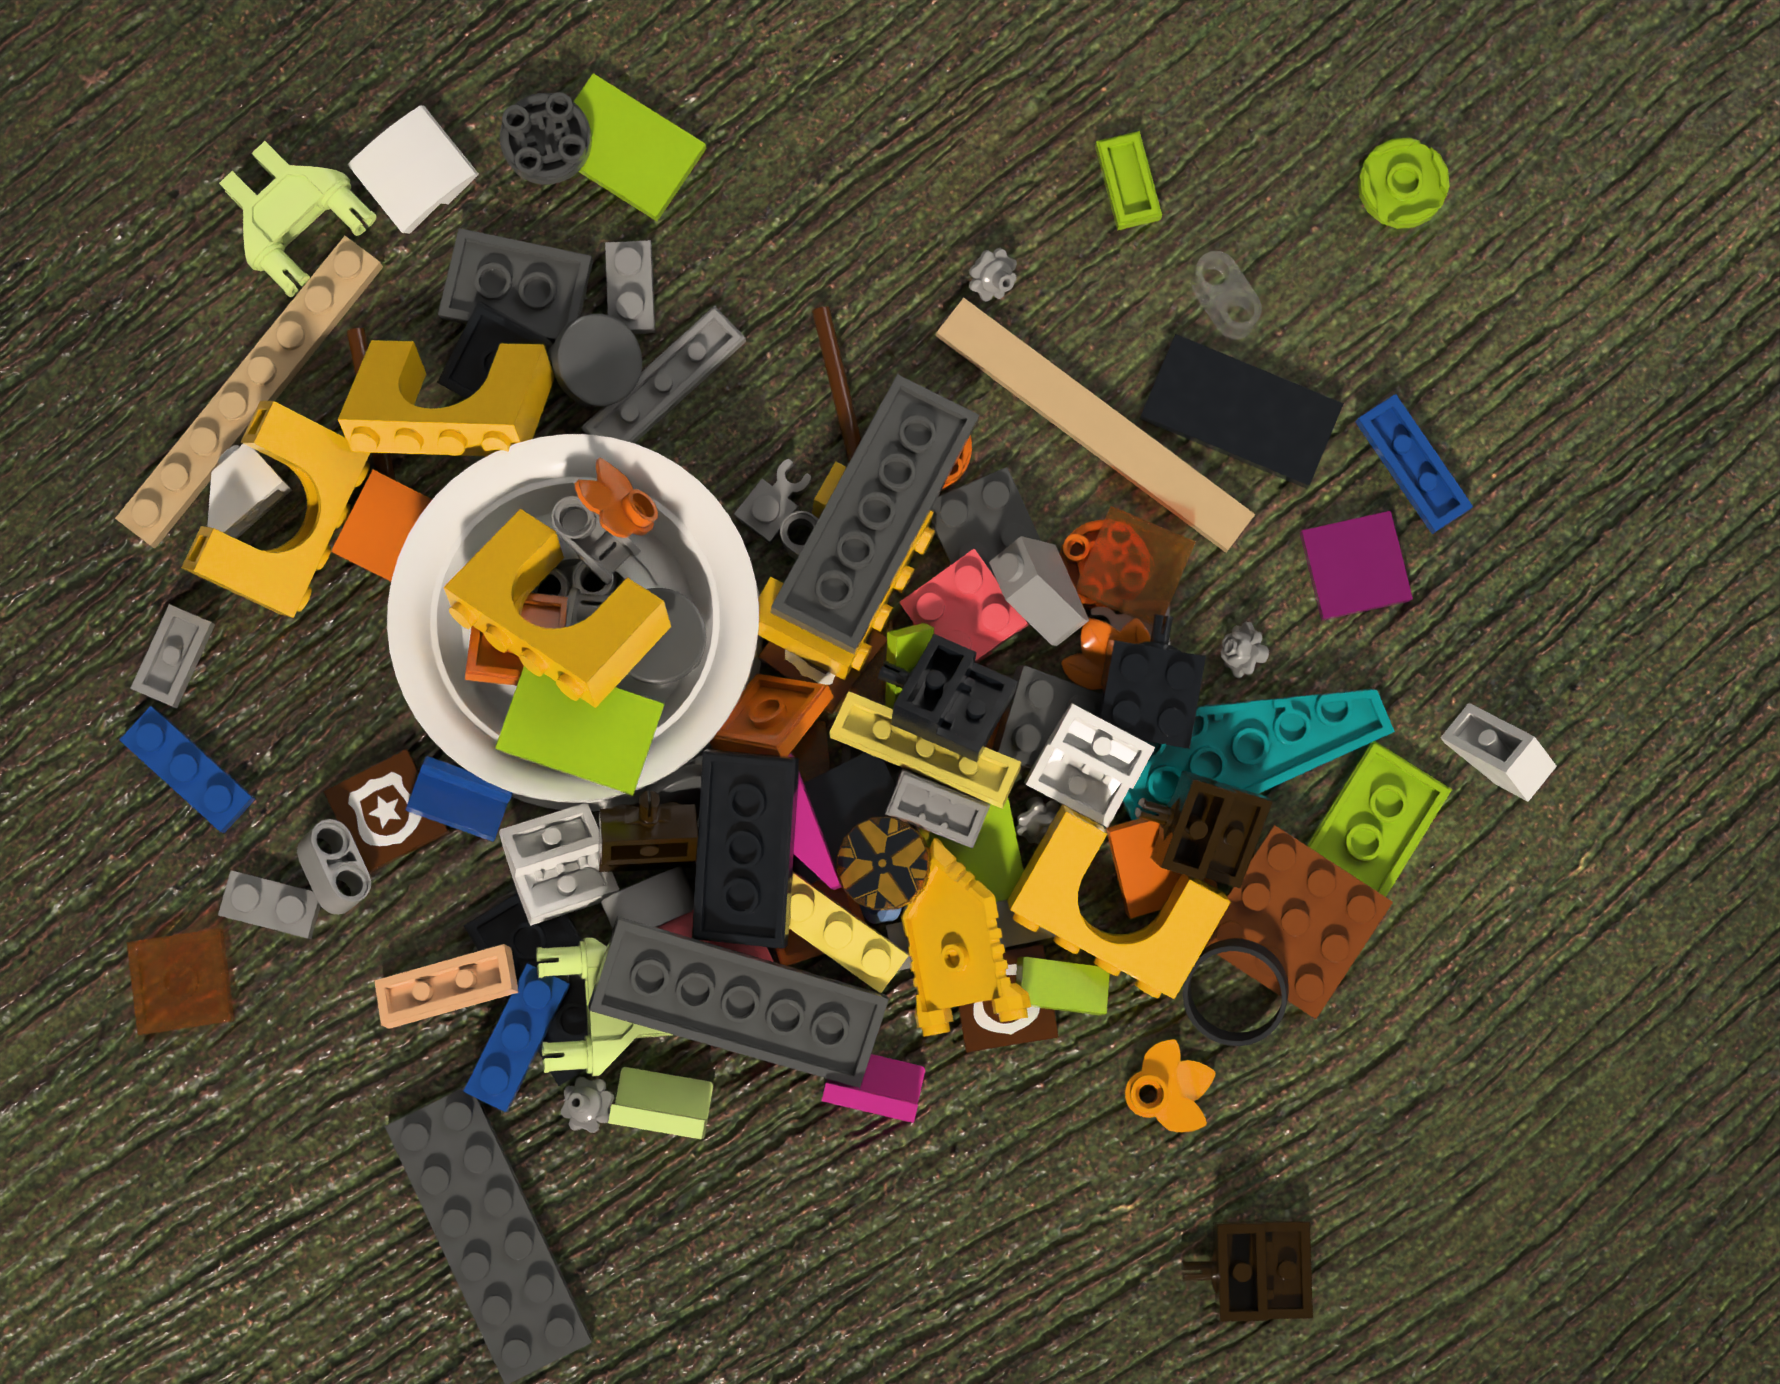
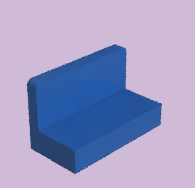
M425 756L405 811L494 842L507 804L513 793L492 785L463 768Z

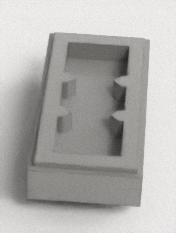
M902 769L885 814L973 848L989 810L990 803Z

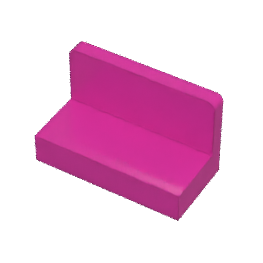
M871 1054L860 1088L827 1079L822 1101L914 1123L925 1068L920 1065Z

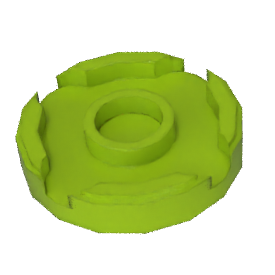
M1410 137L1390 139L1376 146L1364 161L1358 177L1359 198L1366 211L1381 224L1397 229L1415 228L1431 220L1443 206L1450 187L1448 168L1441 155L1432 147L1429 149L1426 145L1420 144L1419 140Z

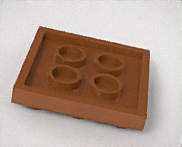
M1273 824L1252 856L1241 888L1232 886L1227 894L1231 903L1205 947L1217 941L1231 938L1246 939L1264 946L1278 958L1286 972L1289 984L1288 1001L1317 1019L1393 904V901ZM1227 951L1217 954L1282 997L1276 975L1261 959L1239 951Z

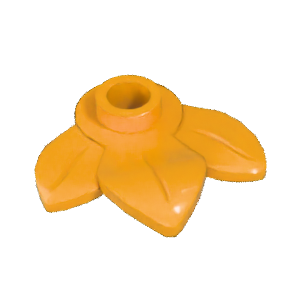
M1175 1039L1159 1042L1145 1053L1141 1071L1134 1074L1128 1080L1124 1093L1125 1101L1135 1114L1146 1118L1156 1117L1169 1131L1192 1132L1206 1126L1207 1122L1203 1112L1194 1101L1198 1100L1208 1090L1216 1073L1213 1069L1200 1062L1180 1061V1049ZM1147 1084L1153 1086L1156 1090V1097L1150 1103L1143 1102L1139 1096L1140 1089Z

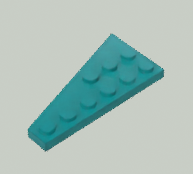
M1377 689L1197 706L1190 749L1145 741L1154 746L1155 749L1134 788H1129L1122 801V805L1129 821L1139 819L1136 817L1135 812L1136 807L1142 808L1138 804L1141 798L1166 806L1174 795L1182 770L1259 794L1395 731Z

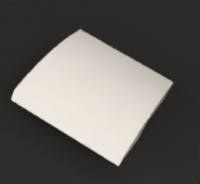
M422 105L382 132L347 164L402 233L408 234L440 204H449L479 175L426 107Z
M1071 703L1047 740L1024 783L1108 828L1129 788H1134L1155 747Z
M588 803L500 829L499 835L506 859L530 926L599 904L606 897L619 892V887L613 873L599 872V828Z

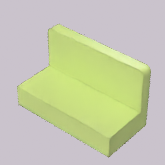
M623 1067L620 1073L615 1104H611L608 1123L704 1139L714 1085L711 1081Z

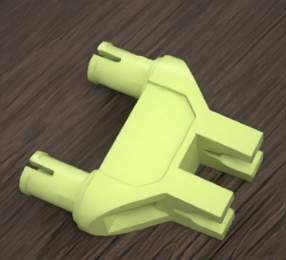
M264 141L252 154L263 169L274 179L266 188L256 195L233 171L219 184L243 210L244 249L248 265L253 270L265 271L285 291L288 297H293L298 294L299 290L288 277H293L303 287L310 279V276L304 273L284 252L285 248L326 210L331 209L356 236L364 233L366 229L355 215H358L370 227L376 220V214L370 211L350 190V179L344 173L322 167L289 165Z
M584 938L583 941H579V946L537 947V962L556 961L539 963L537 966L538 978L580 974L581 979H585L588 1035H585L584 1040L542 1042V1056H562L560 1058H545L542 1061L544 1073H549V1071L586 1069L587 1074L591 1073L592 1076H600L635 1038L672 1036L669 1033L589 1011L590 998L607 946L594 938Z

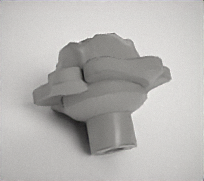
M1001 247L996 248L993 253L989 250L983 251L981 256L975 261V265L969 269V274L972 277L969 284L970 290L978 292L980 298L985 302L989 301L993 296L997 299L1002 298L1016 281V274L1012 271L1016 268L1017 261L1008 257L1006 251Z
M1244 622L1242 626H1234L1232 633L1227 634L1222 640L1223 648L1220 653L1224 660V666L1230 668L1233 676L1236 678H1241L1244 673L1252 674L1256 662L1264 663L1269 656L1268 647L1260 644L1262 633L1256 631L1251 622Z
M1032 797L1025 804L1027 812L1017 817L1019 825L1015 828V832L1018 836L1025 837L1028 843L1039 844L1060 806L1056 800H1051L1044 804L1041 797Z
M579 1077L576 1079L575 1087L568 1086L565 1088V1102L561 1109V1115L564 1118L570 1119V1129L575 1131L585 1129L590 1133H596L599 1130L600 1123H608L610 1106L614 1100V1095L610 1091H605L606 1083L603 1079L591 1081L585 1077Z

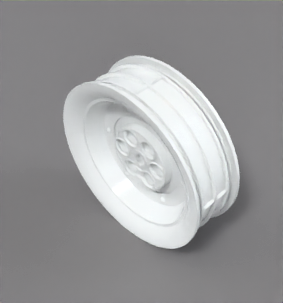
M562 434L516 443L510 446L509 452L505 450L496 451L472 464L453 478L428 504L409 532L398 556L388 599L387 632L395 675L406 702L429 737L449 757L467 771L492 785L512 792V797L526 803L557 810H564L583 803H588L591 811H600V809L612 808L621 804L639 803L640 795L646 791V786L659 781L682 766L689 765L695 758L703 756L704 750H718L712 748L710 741L729 718L743 690L754 676L759 674L761 661L758 659V656L763 651L764 638L758 635V598L760 595L750 557L733 521L715 496L685 469L657 452L635 443L590 434ZM601 457L622 472L629 479L633 489L643 491L653 500L658 510V518L654 521L653 529L646 535L640 536L632 533L628 537L641 552L637 556L630 555L611 575L612 581L605 585L603 589L597 592H588L584 589L583 583L586 576L592 571L560 537L553 526L551 516L553 508L558 501L564 497L578 496L574 484L578 479L597 481L596 460ZM519 509H522L556 531L564 555V559L531 593H537L543 582L555 580L561 583V590L558 596L568 597L571 588L580 589L581 594L609 596L610 592L615 591L628 577L645 589L666 588L683 594L693 602L703 618L706 629L705 650L700 664L688 675L672 683L656 685L635 680L627 674L616 686V688L665 704L634 796L496 750L495 747L517 686L465 680L471 628H464L449 613L451 605L443 587ZM579 509L570 510L563 518V528L571 532L581 530L587 523V513Z

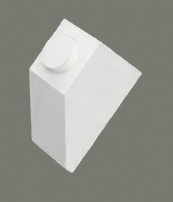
M245 444L241 446L234 445L219 457L217 461L219 465L211 472L207 527L215 528L237 539L289 494L292 489L257 450Z
M1470 703L1466 705L1440 737L1446 745L1494 784L1527 802L1557 767L1534 736Z

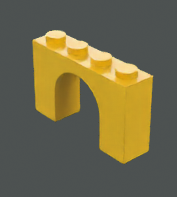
M371 340L338 417V421L351 452L488 456L499 450L509 452L511 445L533 439L555 376L544 344L500 343L489 374L478 391L455 405L443 408H422L414 404L426 377V372L414 341Z
M260 401L241 443L285 464L298 476L304 487L307 499V509L303 524L291 540L269 550L256 549L215 528L201 526L181 568L280 615L294 618L296 612L302 611L310 599L312 588L309 584L316 569L320 570L329 558L331 546L328 543L335 528H340L349 515L350 504L347 502L354 487H359L368 474L370 464L367 462L370 453L351 452L345 437L275 401Z
M836 461L814 499L812 514L818 519L847 468ZM930 511L855 655L770 613L771 606L784 584L771 576L758 598V635L843 680H846L852 668L860 671L872 649V646L866 643L873 628L881 632L885 627L894 608L887 603L895 590L900 593L904 592L915 570L908 566L915 552L924 555L935 534V530L929 528L934 512Z
M519 509L443 587L451 605L449 613L464 628L470 629L474 626L483 632L488 642L500 652L505 653L507 650L513 652L520 658L522 664L536 676L541 677L545 674L553 679L558 688L570 699L577 701L581 698L596 708L671 628L664 600L627 577L592 615L575 625L564 628H544L528 622L521 616L526 599L564 559V555L556 531L522 509Z
M1062 804L1007 900L1009 909L1014 912L1012 919L1031 931L1037 932L1040 926L1055 934L1053 941L1074 954H1078L1080 948L1096 957L1094 963L1114 976H1119L1120 972L1123 971L1136 978L1137 980L1134 985L1152 997L1159 998L1163 993L1175 999L1231 901L1219 889L1202 880L1182 874L1157 917L1146 927L1128 934H1111L1095 928L1087 922L1079 911L1078 891L1081 880L1105 840L1107 833L1102 825Z

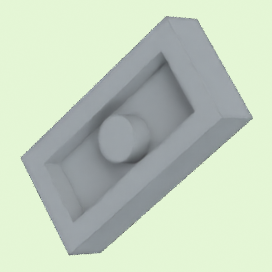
M651 241L605 242L608 315L623 322L633 334L655 333Z
M169 604L130 689L177 708L215 624Z
M231 870L218 916L312 939L321 906L313 891Z

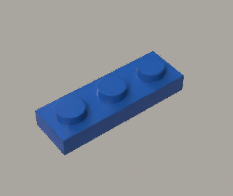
M1396 394L1355 421L1431 534H1434L1473 508L1469 499Z
M150 706L119 739L222 833H225L256 800L153 706Z
M528 963L517 982L519 993L510 996L463 1091L504 1112L509 1111L571 985L555 976L538 978L537 968Z

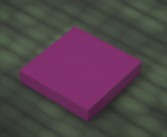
M1391 511L1310 528L1300 532L1321 621L1405 603L1413 599Z

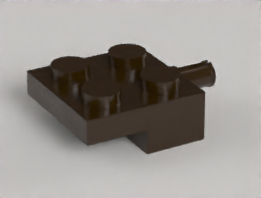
M1182 770L1174 795L1166 806L1141 798L1138 804L1142 808L1136 807L1135 815L1137 818H1143L1160 824V833L1150 858L1161 868L1204 881V878L1241 888L1273 801L1266 796Z
M645 791L639 797V807L621 804L612 808L600 809L599 872L673 869L682 866V868H692L693 861H696L698 844L695 804L681 805L676 802H667L659 805V795L654 791H650V801H648L647 791Z
M1309 1221L1213 1222L1214 1248L1210 1261H1182V1270H1200V1272H1182L1183 1282H1211L1215 1292L1216 1319L1220 1322L1313 1318Z

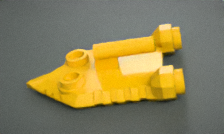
M934 838L925 857L927 872L924 880H918V883H916L918 891L907 900L901 914L904 936L908 938L909 947H907L908 957L911 956L912 961L909 963L911 972H914L915 977L912 979L913 986L916 987L918 994L915 995V1020L917 1028H922L923 1037L951 1032L949 1022H954L951 1007L988 1000L992 1001L994 1014L999 1013L1000 1022L1028 1018L1027 1008L1031 1007L1029 993L1017 983L1011 984L1010 977L1006 976L1008 964L1007 960L1003 959L1005 948L1004 944L1000 943L1002 931L1001 928L997 927L996 919L999 918L995 895L982 882L975 880V876L970 871H966V867L961 862L956 861L957 858L943 845L942 841Z

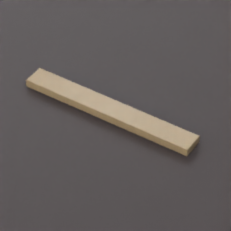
M963 298L936 332L937 338L1227 553L1255 516L1252 511L967 299Z

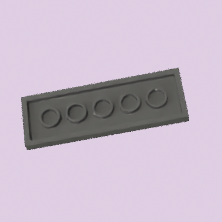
M897 374L773 602L770 613L855 655L976 426L979 414Z
M617 916L588 1009L595 1013L860 1088L889 998L885 994Z
M463 1087L386 1125L385 1128L504 1384H510L592 1343L593 1339L481 1101L463 1092L465 1089Z

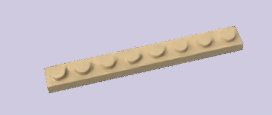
M344 236L115 519L156 549L211 481V472L219 465L217 463L219 457L230 447L241 444V440L259 402L275 401L381 271L383 268L381 262Z

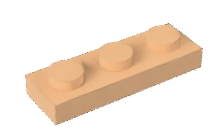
M505 944L374 980L381 1026L388 1029L519 993L511 947Z

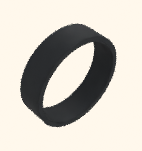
M1239 938L1220 940L1203 949L1183 985L1184 1007L1192 1024L1207 1038L1230 1046L1253 1044L1270 1035L1284 1016L1289 995L1288 978L1278 958L1264 946ZM1239 951L1251 954L1265 962L1276 975L1281 988L1282 1001L1276 1015L1264 1026L1249 1032H1229L1209 1023L1199 1013L1191 994L1192 975L1197 967L1207 958L1222 952Z

